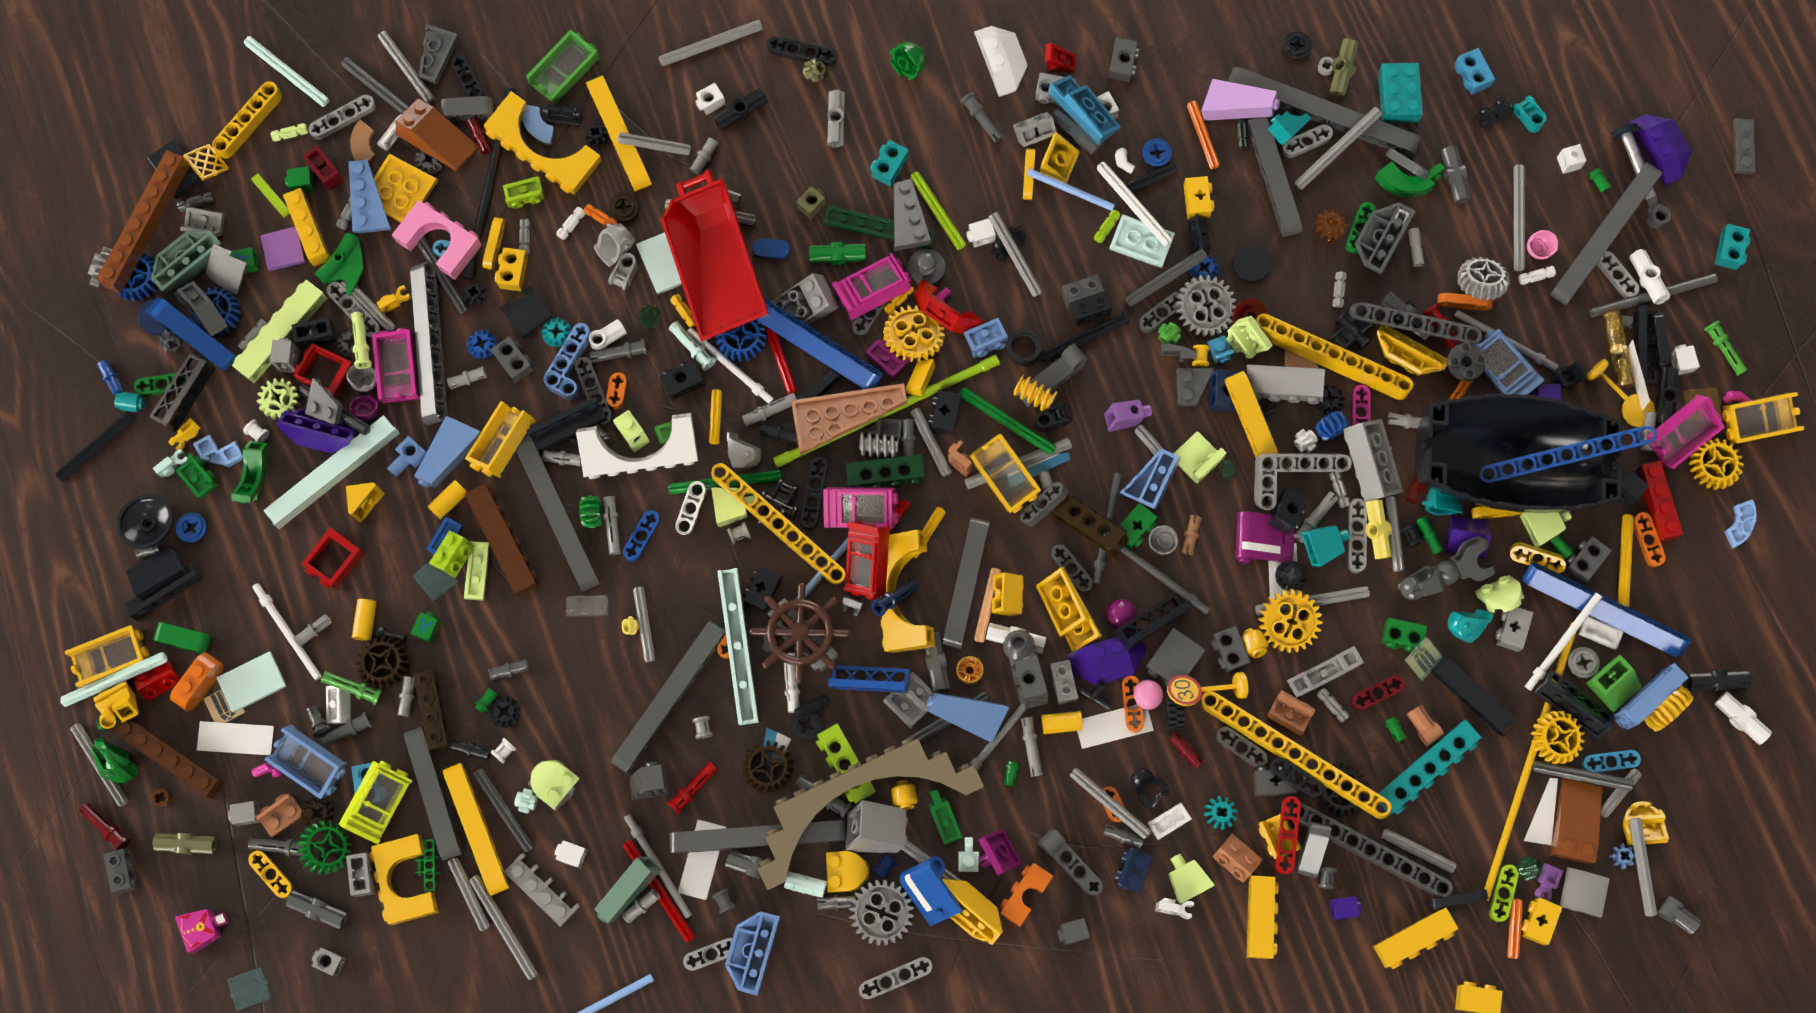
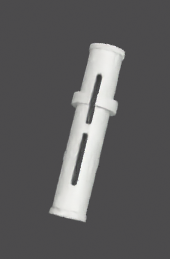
M786 653L795 657V653ZM784 663L786 691L784 692L785 696H787L788 713H794V709L800 706V689H798V684L795 681V666Z

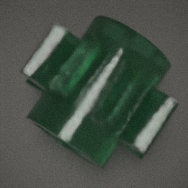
M647 304L640 309L639 314L641 316L638 320L645 327L649 325L652 328L660 323L661 318L659 316L662 312L658 307Z
M1533 856L1520 858L1521 862L1517 863L1518 875L1521 878L1525 877V881L1538 879L1537 875L1542 873L1540 861L1538 859L1534 860Z

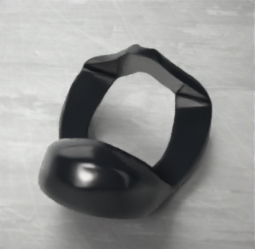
M1139 768L1132 774L1131 784L1140 802L1148 809L1154 808L1160 798L1166 797L1170 793L1169 786L1162 780L1157 779L1147 768ZM1150 784L1158 785L1163 791L1156 795L1153 802L1146 798L1143 793L1145 787Z

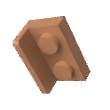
M960 440L957 444L954 442L948 450L949 465L967 477L971 472L972 462L970 461L971 458L963 452V441Z
M280 795L275 799L276 802L270 807L265 806L259 811V815L255 817L257 821L262 823L271 838L276 837L301 819L302 808L293 795Z

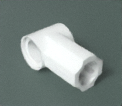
M617 319L604 328L591 332L589 335L590 345L594 351L606 349L607 345L626 335L627 332ZM597 338L603 339L599 344L594 343V340Z

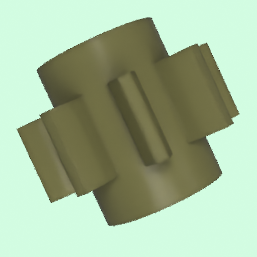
M814 58L804 63L803 74L806 79H812L814 83L824 78L823 74L826 68L822 61L817 62V59Z

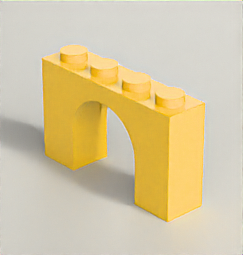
M415 834L371 846L370 859L372 864L375 863L376 867L374 878L380 886L378 896L380 902L384 904L385 910H382V915L385 922L389 925H395L439 913L435 893L428 892L410 898H402L394 891L391 883L392 873L397 865L405 860L424 855L421 835Z

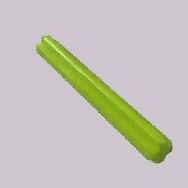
M918 171L911 174L910 179H912V182L956 249L961 250L966 246L965 241Z

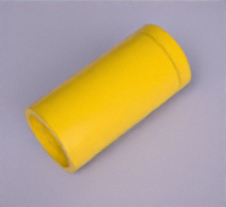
M454 480L427 507L441 520L465 497L467 491Z
M357 599L352 631L353 639L371 641L377 606L376 601Z
M1081 711L1041 715L1044 735L1083 730Z

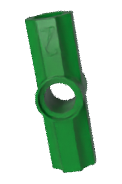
M832 242L829 245L809 246L810 263L829 262L832 265H842L846 262L866 261L865 244Z

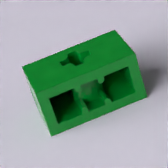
M1141 503L1120 524L1127 531L1126 534L1129 541L1126 546L1130 549L1134 546L1138 547L1145 539L1143 535L1146 532L1151 533L1157 526L1155 523L1157 516ZM1139 524L1140 529H1136L1135 531L1133 527Z

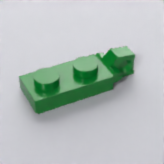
M937 789L931 791L930 796L933 802L929 803L930 811L944 846L962 839L963 837L949 802L945 797L940 798Z

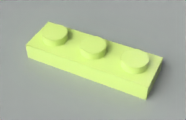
M470 541L475 547L468 557L464 599L485 600L490 544L489 542Z

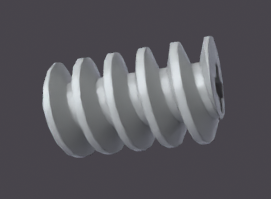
M861 432L859 451H861L862 456H865L868 451L870 457H873L875 452L877 458H880L882 453H884L885 459L890 454L892 458L897 457L899 437L895 441L894 435H891L890 439L887 440L886 434H884L882 439H880L879 434L876 433L873 439L871 433H868L865 438L864 433Z

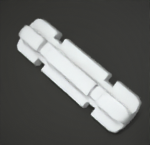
M576 207L573 211L574 214H571L562 225L563 228L556 232L557 236L562 240L568 237V233H571L580 222L579 219L584 217L585 212L580 207Z
M1554 266L1546 267V269L1542 268L1531 271L1528 274H1520L1518 280L1521 285H1525L1528 282L1540 281L1546 277H1554L1556 271Z

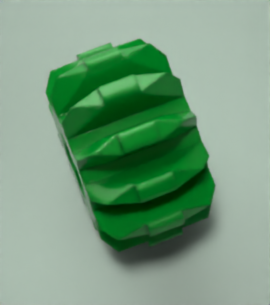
M593 495L582 497L579 502L581 524L584 527L590 528L601 526L603 521L601 499Z

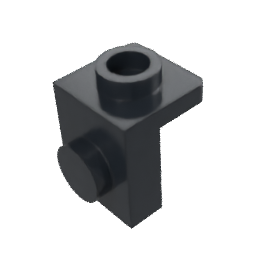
M1576 361L1572 365L1552 373L1556 383L1561 385V389L1577 385L1588 377L1580 361Z

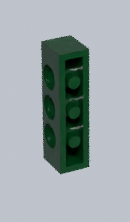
M922 454L846 463L848 487L883 488V486L888 485L900 487L904 483L918 485L921 484V481H925ZM907 468L910 473L904 476L899 471ZM887 470L891 475L883 478L880 475L882 471ZM864 473H870L872 475V477L869 480H864L861 478V476Z

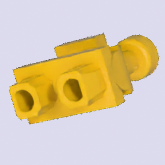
M126 681L117 684L109 690L99 692V695L93 698L96 708L101 713L99 717L100 726L105 729L115 726L116 717L113 714L114 712L122 723L139 714L136 694Z

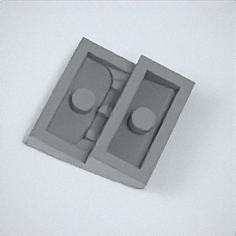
M214 244L205 274L217 285L237 295L240 291L247 263L231 257L232 251Z
M912 672L910 673L908 693L891 692L884 698L883 702L911 729L928 712L927 700L931 695L934 696L935 693Z
M1567 867L1560 906L1575 912H1582L1602 918L1610 878Z

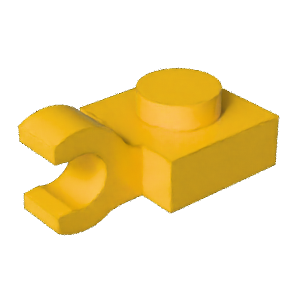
M404 285L398 287L395 295H385L380 301L376 302L384 314L399 307L401 302L411 299L409 293L402 296V292L407 290Z
M189 418L177 430L178 434L170 438L169 444L172 446L174 443L179 442L175 449L183 450L185 440L188 441L198 434L200 427Z

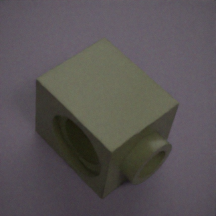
M811 186L796 201L797 209L811 220L826 205L824 193L819 189L815 190ZM811 199L817 200L815 204L808 203Z

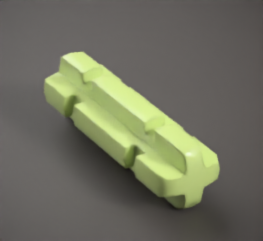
M302 123L298 124L297 127L294 125L282 128L280 131H271V138L276 142L280 141L281 138L288 139L296 137L298 134H307L308 129L306 124Z

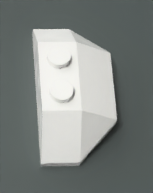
M994 26L974 31L998 96L1001 97L1016 92L1028 66L1016 34Z

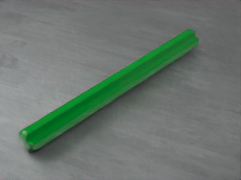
M964 387L961 390V398L1047 454L1052 455L1055 452L1056 445Z
M780 470L738 476L748 485L778 482L782 477V473ZM712 478L670 483L668 486L670 494L687 493L689 485L695 481L704 483L707 490H712L711 488L722 487ZM736 481L729 484V487L740 486ZM697 484L693 487L692 491H703L701 485Z

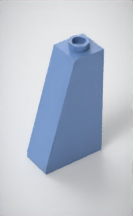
M446 416L414 475L419 481L418 484L429 488V486L436 488L468 454L481 432Z
M935 693L934 696L931 695L926 703L928 712L991 743L1009 709L1008 706L1000 703Z

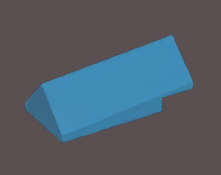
M1071 75L1049 86L1048 94L1098 145L1121 128L1087 85L1080 87Z

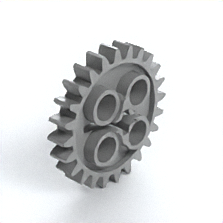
M1200 275L1198 281L1192 278L1191 283H1185L1186 288L1182 287L1180 289L1182 294L1177 295V298L1181 301L1175 303L1180 309L1176 313L1182 314L1178 320H1185L1183 327L1189 325V332L1196 329L1195 335L1202 331L1203 337L1208 332L1210 336H1213L1215 331L1219 334L1222 332L1221 328L1225 330L1228 328L1227 324L1233 322L1229 317L1233 316L1232 310L1236 306L1232 305V303L1236 299L1230 297L1234 292L1227 291L1230 287L1229 285L1222 286L1224 280L1217 283L1216 276L1210 280V275H1207L1204 280L1202 275ZM1210 291L1216 293V299L1210 297ZM1192 294H1195V295L1198 296V298H1199V302H1198V303H1196V302H1194V301L1192 300V298H1191ZM1204 303H1205L1206 305H1209V308H1208V309H1207V307H1203V304H1204ZM1214 309L1220 311V318L1214 315ZM1196 313H1200L1203 316L1202 321L1196 319Z
M875 880L874 886L868 882V889L860 887L862 894L855 893L858 899L851 900L855 904V907L849 908L850 911L854 912V915L849 916V918L855 919L851 926H858L855 933L859 934L862 932V940L869 937L868 943L870 944L874 939L876 945H880L881 940H883L884 945H888V939L892 943H896L895 936L902 939L900 932L908 933L905 926L912 925L908 918L914 917V915L909 914V911L914 909V907L907 905L911 899H905L904 897L907 895V892L900 893L901 886L894 888V882H891L889 886H887L886 880H883L882 885H880L878 880ZM874 894L880 896V903L878 905H874L871 902V897ZM893 901L899 905L895 913L891 912L889 908ZM865 905L875 909L884 908L883 912L894 915L898 919L893 920L887 916L879 918V913L866 909ZM866 913L873 915V921L870 924H866L864 921ZM885 920H889L892 925L891 929L887 932L882 928Z

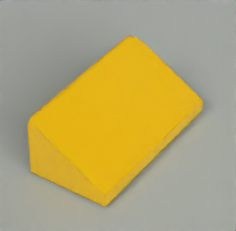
M934 359L917 361L905 389L906 393L923 397L936 367Z

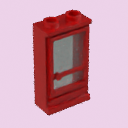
M861 520L847 522L849 536L846 580L843 591L851 592L852 596L865 595L866 599H878V596L886 593L890 526L875 527L874 523L863 524Z

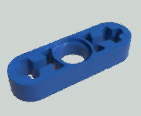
M649 510L643 514L623 549V555L626 560L635 562L640 559L660 525L661 520L656 511ZM654 515L656 522H651L648 526L649 529H651V531H649L645 527H642L643 524L647 526L649 523L647 518L652 517ZM638 532H646L647 538L644 541L637 540ZM635 541L638 545H641V548L637 546L635 548L637 554L629 557L628 550L634 549L635 544L632 542Z

